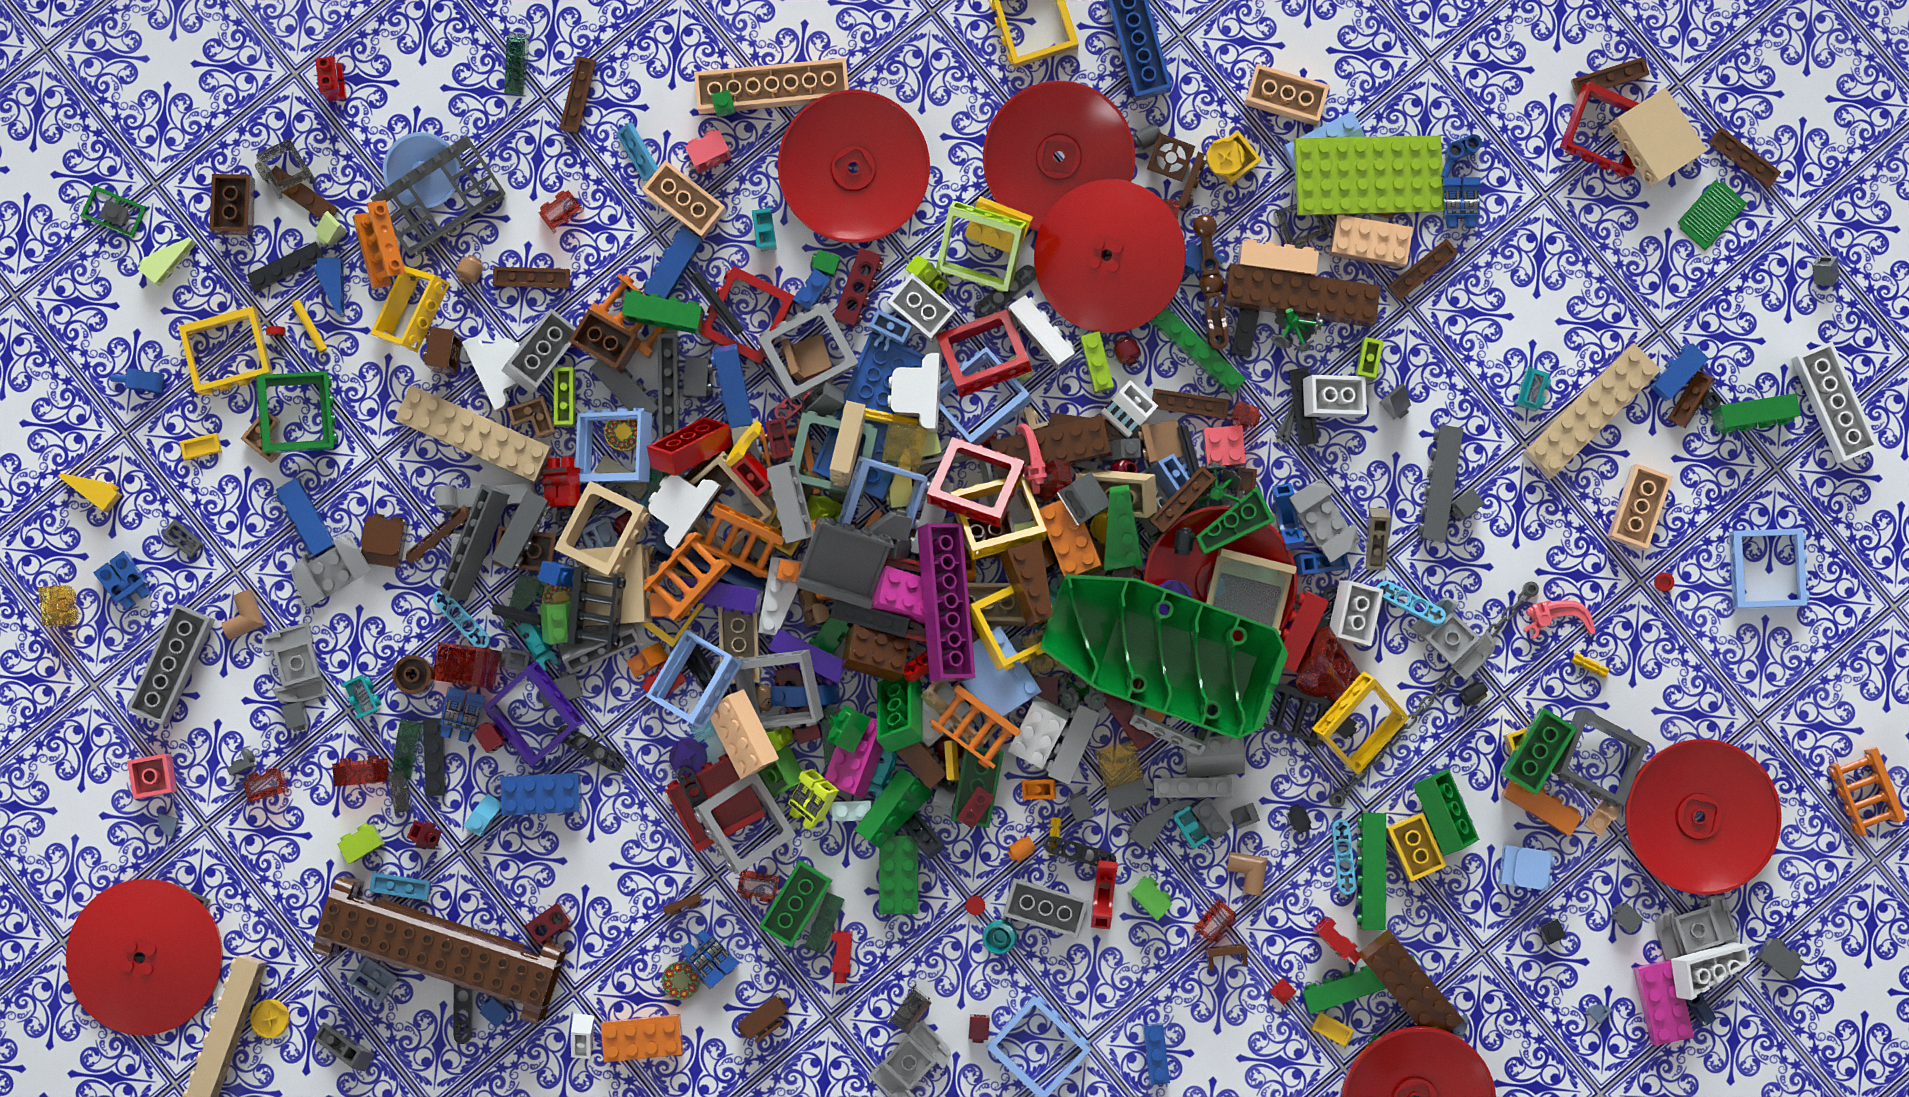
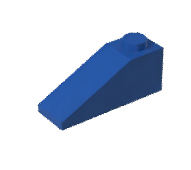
M340 257L317 258V264H314L315 275H317L337 315L345 317L344 261Z
M1347 552L1331 563L1324 553L1293 557L1297 567V577L1349 569Z

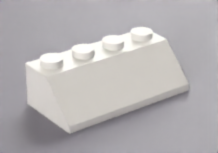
M1025 295L1008 307L1009 314L1055 369L1058 370L1075 355L1073 351L1075 347L1070 341L1067 340L1065 342L1061 337L1063 334L1057 326L1052 327L1049 323L1050 318L1046 313H1040L1036 308L1038 305L1031 297L1028 299Z

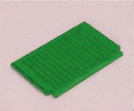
M1714 180L1678 221V224L1681 225L1679 229L1706 251L1748 203L1724 182L1718 183L1717 180Z

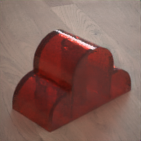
M1330 626L1320 628L1315 634L1314 642L1308 645L1299 665L1296 686L1300 691L1309 696H1327L1329 700L1335 703L1359 677L1360 672Z
M438 642L433 680L494 689L500 651Z

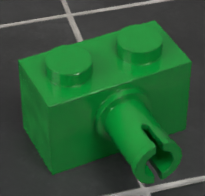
M844 705L838 715H830L833 721L828 718V723L833 727L829 731L827 740L838 747L854 753L871 718Z

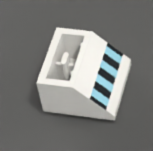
M1129 380L1103 408L1100 414L1128 439L1158 405Z

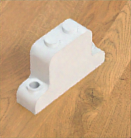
M469 338L463 341L462 344L494 410L498 413L506 409L508 401H510L507 391L519 386V384L501 370L520 347L519 343H514L511 339L504 338L484 347L481 339Z
M940 353L927 354L922 360L921 368L899 367L893 371L892 377H889V388H892L891 396H888V407H891L896 415L919 417V426L932 433H938L942 365Z
M679 475L665 476L659 484L661 486L657 493L654 492L649 498V512L669 526L664 537L666 543L673 549L681 545L721 488V485L717 482L703 479L698 487H695Z

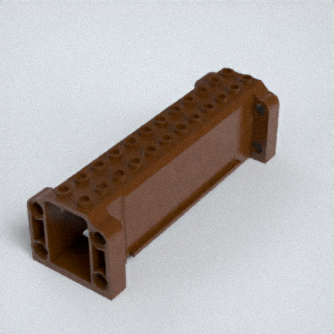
M350 876L336 878L328 895L315 934L312 953L332 958L340 956L344 946L353 952L496 998L523 1004L520 1020L536 1025L545 1020L568 946L551 941L544 944L539 955L524 949L525 944L385 899H381L380 902H374L361 898L360 894L365 881Z

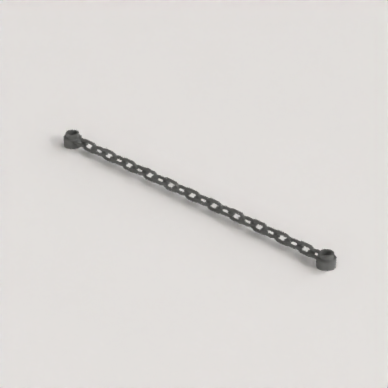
M1532 581L1525 583L1515 605L1508 606L1501 614L1502 619L1497 624L1493 623L1487 629L1488 631L1493 627L1497 629L1492 638L1500 631V625L1504 621H1509L1516 614V608L1520 603H1526L1531 597L1538 594L1539 586L1537 583ZM1530 585L1534 587L1533 593L1528 590ZM1523 594H1524L1525 596H1527V598H1526L1525 600H1524L1523 597L1521 598V596H1522ZM1511 608V611L1514 612L1507 618L1505 613ZM1453 668L1452 673L1448 677H1443L1436 684L1434 693L1425 696L1418 705L1419 709L1415 713L1408 715L1414 721L1409 726L1407 723H1404L1400 730L1395 733V737L1398 738L1392 744L1391 741L1387 742L1378 753V755H1381L1376 762L1374 759L1371 760L1361 771V773L1365 774L1358 780L1357 777L1355 778L1357 774L1354 773L1352 782L1348 786L1341 787L1338 792H1334L1329 796V803L1332 807L1339 808L1343 806L1345 799L1351 793L1350 788L1355 783H1360L1367 776V770L1370 766L1377 765L1383 759L1384 751L1388 747L1395 746L1400 740V734L1404 729H1410L1416 723L1417 715L1421 711L1428 710L1434 703V697L1438 693H1443L1450 686V679L1454 675H1459ZM1444 681L1447 685L1441 690V687L1438 688V686ZM1428 698V701L1431 702L1424 708L1422 704ZM1343 789H1345V791L1347 792L1345 796L1341 794ZM1336 796L1340 797L1341 799L1340 803L1338 804L1334 802V798Z

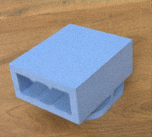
M1503 845L1498 883L1547 891L1552 883L1550 868H1553L1555 857L1552 856L1553 852Z

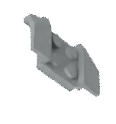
M1319 479L1291 496L1289 500L1296 509L1297 519L1314 546L1322 550L1331 563L1360 542V538L1357 534L1356 524L1348 526L1330 498L1329 494L1334 492L1333 488L1327 486L1323 480Z
M350 532L337 535L333 540L336 546L311 562H309L308 556L305 554L292 567L291 574L295 587L308 608L372 571Z
M1444 597L1435 604L1446 613V620L1443 625L1434 626L1419 619L1411 628L1424 641L1426 640L1452 665V668L1467 681L1494 652L1495 642L1488 630L1480 638L1454 613L1459 602L1449 597ZM1430 608L1428 613L1426 614V617H1428L1429 613L1433 615L1435 621L1438 618L1442 619L1440 617V613H1437L1436 615L1431 613L1432 608Z
M309 622L271 632L265 635L262 640V652L273 651L283 687L272 689V691L282 704L289 705L297 702H307L328 696L324 677L321 676L313 647V636Z
M1710 896L1706 899L1708 906L1678 916H1674L1672 908L1655 920L1657 938L1665 960L1697 952L1739 937L1724 896Z
M921 1019L868 1077L889 1097H915V1094L911 1091L914 1085L936 1062L944 1069L950 1059L951 1051L945 1042Z

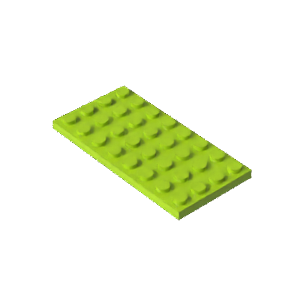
M1441 136L1293 139L1297 216L1444 211L1443 177L1441 176L1443 172Z

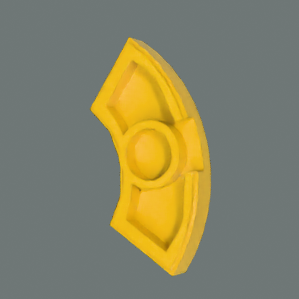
M756 420L736 442L726 460L727 465L731 467L744 457L751 443L760 434L762 424Z

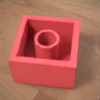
M711 130L705 134V137L699 140L698 138L692 139L685 146L697 174L703 173L732 158L720 130Z
M1242 425L1203 429L1205 468L1209 466V463L1218 462L1221 466L1226 467L1244 466L1246 464Z
M160 754L127 761L133 799L177 792L171 754Z

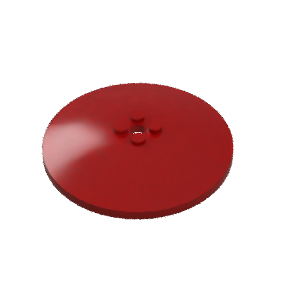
M1072 81L1042 82L1027 87L1015 94L999 109L993 118L983 146L984 175L989 190L996 202L1033 216L1029 229L1039 231L1041 223L1052 206L1076 187L1105 179L1131 182L1135 169L1134 140L1121 111L1099 91ZM1057 151H1061L1064 154V159L1061 162H1056L1053 158L1054 153Z
M842 90L814 100L804 107L791 121L779 148L778 179L782 194L789 208L809 229L834 241L865 243L878 240L895 232L913 216L920 206L928 187L930 157L922 131L911 115L899 104L883 95L870 91ZM851 163L858 165L859 171L853 174L848 171V166Z
M1116 179L1098 180L1083 184L1060 198L1052 206L1041 223L1034 248V267L1037 281L1043 295L1052 308L1072 324L1086 330L1099 331L1100 333L1129 331L1148 323L1158 316L1177 293L1182 282L1186 264V247L1183 232L1177 218L1168 205L1150 190L1132 182ZM1105 250H1110L1112 253V257L1108 261L1102 258V253Z
M1205 507L1181 516L1164 535L1160 534L1152 546L1145 564L1143 581L1156 586L1168 580L1183 582L1189 587L1192 598L1206 603L1207 587L1212 579L1219 549L1202 556L1194 539L1193 549L1189 556L1175 554L1173 545L1176 530H1180L1181 527L1191 528L1196 537L1231 507ZM1271 524L1221 547L1222 549L1295 566L1290 549H1285L1283 537ZM1297 570L1295 574H1292L1279 627L1280 631L1287 623L1296 601ZM1221 573L1220 578L1223 580L1226 592L1214 597L1212 606L1272 627L1281 587ZM1238 630L1234 631L1232 635L1235 641H1238L1240 637Z
M1686 740L1672 744L1657 752L1638 771L1625 805L1626 832L1638 860L1656 879L1669 887L1686 893L1699 895L1720 894L1746 884L1769 862L1778 844L1781 831V805L1776 788L1768 773L1752 756L1742 749L1718 740ZM1697 811H1701L1704 815V819L1701 822H1697L1694 818Z
M158 879L130 880L116 884L98 894L77 917L70 932L66 949L67 976L73 993L81 1006L102 1025L130 1035L163 1033L181 1026L193 1018L206 1005L215 991L223 963L222 940L218 926L210 911L204 907L198 898L185 889L171 882ZM138 952H142L145 955L143 963L136 961V954Z
M1413 1026L1394 1030L1370 1043L1357 1056L1349 1068L1342 1086L1341 1097H1412L1414 1095L1420 1097H1496V1090L1486 1063L1467 1042L1442 1029Z

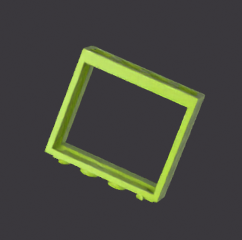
M954 201L949 206L936 270L941 271L945 275L958 276L964 281L971 280L981 286H991L997 291L1008 292L1013 286L1027 223ZM955 216L1015 234L1005 279L946 262Z

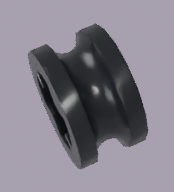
M1709 392L1703 400L1702 406L1707 410H1712L1720 405L1721 398L1717 393ZM1712 396L1715 403L1710 406L1708 404L1710 402H1707V399Z

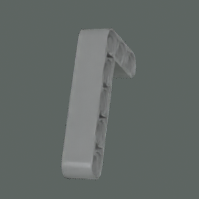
M534 483L492 486L510 495L506 506L519 505L527 490L535 494ZM450 485L435 486L436 507L443 511L458 510L463 505L468 509H472L480 487L456 489Z

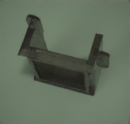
M290 138L256 154V170L263 180H268L279 199L283 198L282 191L307 180L309 184L315 183V177L304 163ZM290 151L301 172L278 183L266 162Z
M1297 203L1280 210H1275L1273 214L1284 245H1295V248L1302 249L1306 246V242L1329 235L1331 232L1326 215H1316L1321 230L1293 239L1284 214L1296 211Z
M917 983L912 986L910 994L887 1021V1023L891 1021L907 1034L910 1033L931 1005L930 998L916 988Z

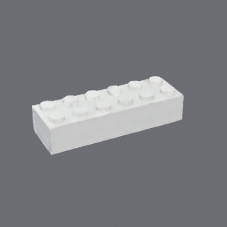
M1833 342L1792 358L1791 361L1837 464L1879 447Z

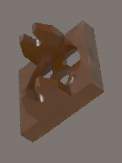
M1160 133L1147 170L1182 182L1196 146ZM1173 143L1171 150L1167 152L1159 150L1165 144ZM1178 146L1184 150L1186 160L1178 156ZM1174 152L1177 159L1174 163L1166 161L1167 153ZM1157 156L1164 158L1166 163L1164 170L1158 165ZM1176 163L1183 165L1178 171L1169 172L1171 165Z
M1240 943L1207 947L1205 955L1207 956L1208 970H1214L1213 957L1240 954L1242 966H1248L1247 946Z

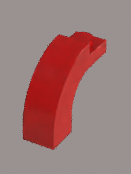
M1098 860L1093 892L1091 928L1110 930L1118 862Z

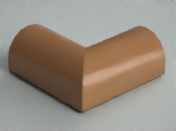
M544 396L507 408L513 427L532 421L538 439L556 433Z
M268 411L271 434L280 420ZM258 416L240 439L272 463L281 453L262 454Z
M804 589L798 591L806 628H812L826 621L829 617V610L824 604L818 603L816 593Z
M245 590L233 596L240 615L222 622L223 631L229 640L266 625L252 590Z
M1229 852L1226 871L1245 874L1242 893L1262 896L1268 858Z

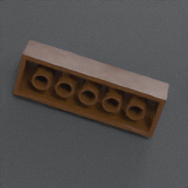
M1103 415L1033 431L1042 460L1045 463V471L1113 455L1107 424ZM1023 434L991 441L992 451H999L1004 455L1017 457L1025 461L1024 467L1031 465L1027 441ZM996 466L998 478H1007L1010 470Z
M1387 929L1359 952L1363 961L1417 1026L1434 1027L1450 1032L1464 1021L1458 1011L1390 929Z

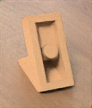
M1601 800L1584 823V826L1596 835L1601 836L1611 821L1616 820L1622 806L1613 807L1606 805L1605 801Z

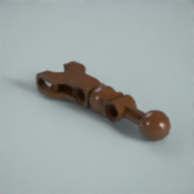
M1203 214L1198 216L1193 223L1194 233L1201 238L1203 256L1200 262V269L1203 272L1201 273L1202 277L1199 286L1204 293L1203 297H1206L1204 309L1207 344L1213 350L1224 349L1229 343L1224 303L1220 296L1222 295L1221 290L1223 289L1224 282L1218 274L1220 273V271H1217L1219 262L1214 257L1212 236L1217 230V223L1212 216ZM1207 259L1212 260L1214 263L1212 270L1205 268L1204 264ZM1212 297L1218 300L1216 308H1212L1209 305V300ZM1216 336L1220 337V344H1217L1215 342Z

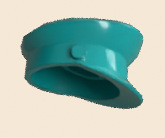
M1006 920L992 921L983 932V944L993 954L999 955L1009 952L1017 941L1016 929Z

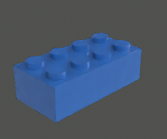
M737 344L714 348V354H711L713 368L717 367L718 371L715 373L717 387L721 386L722 390L719 391L721 405H725L726 408L723 410L725 423H729L730 428L753 424V416Z
M581 773L500 777L502 816L582 812Z

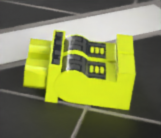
M814 769L800 773L799 785L788 802L792 806L789 814L796 819L804 816L803 826L807 829L815 828L818 822L824 821L828 810L839 792L829 781H824L825 778Z

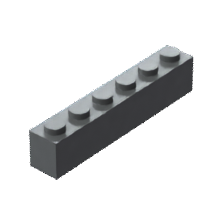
M658 334L659 440L680 430L679 337L677 334Z
M1441 424L1438 426V429L1434 430L1433 440L1436 441L1435 447H1432L1430 452L1432 465L1427 470L1429 484L1425 485L1424 488L1426 502L1421 507L1423 520L1418 525L1417 533L1420 534L1419 539L1440 543L1446 540L1464 428Z
M481 484L439 591L451 598L468 600L508 502L509 494L499 488Z

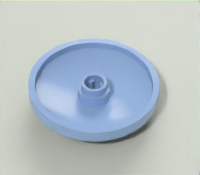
M415 132L402 136L391 145L384 158L383 177L386 186H389L450 145L441 137L427 132ZM456 157L444 164L451 177L460 172V165ZM441 167L412 185L427 209L444 203L455 191V188ZM460 177L454 180L457 185ZM409 188L397 195L400 202L406 206L416 200ZM419 203L412 207L416 209H422Z

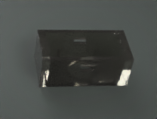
M405 769L389 772L387 778L395 813L410 811L413 805Z

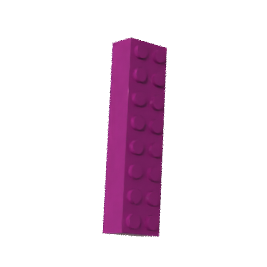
M927 523L918 527L917 533L930 682L967 681L976 677L962 524Z

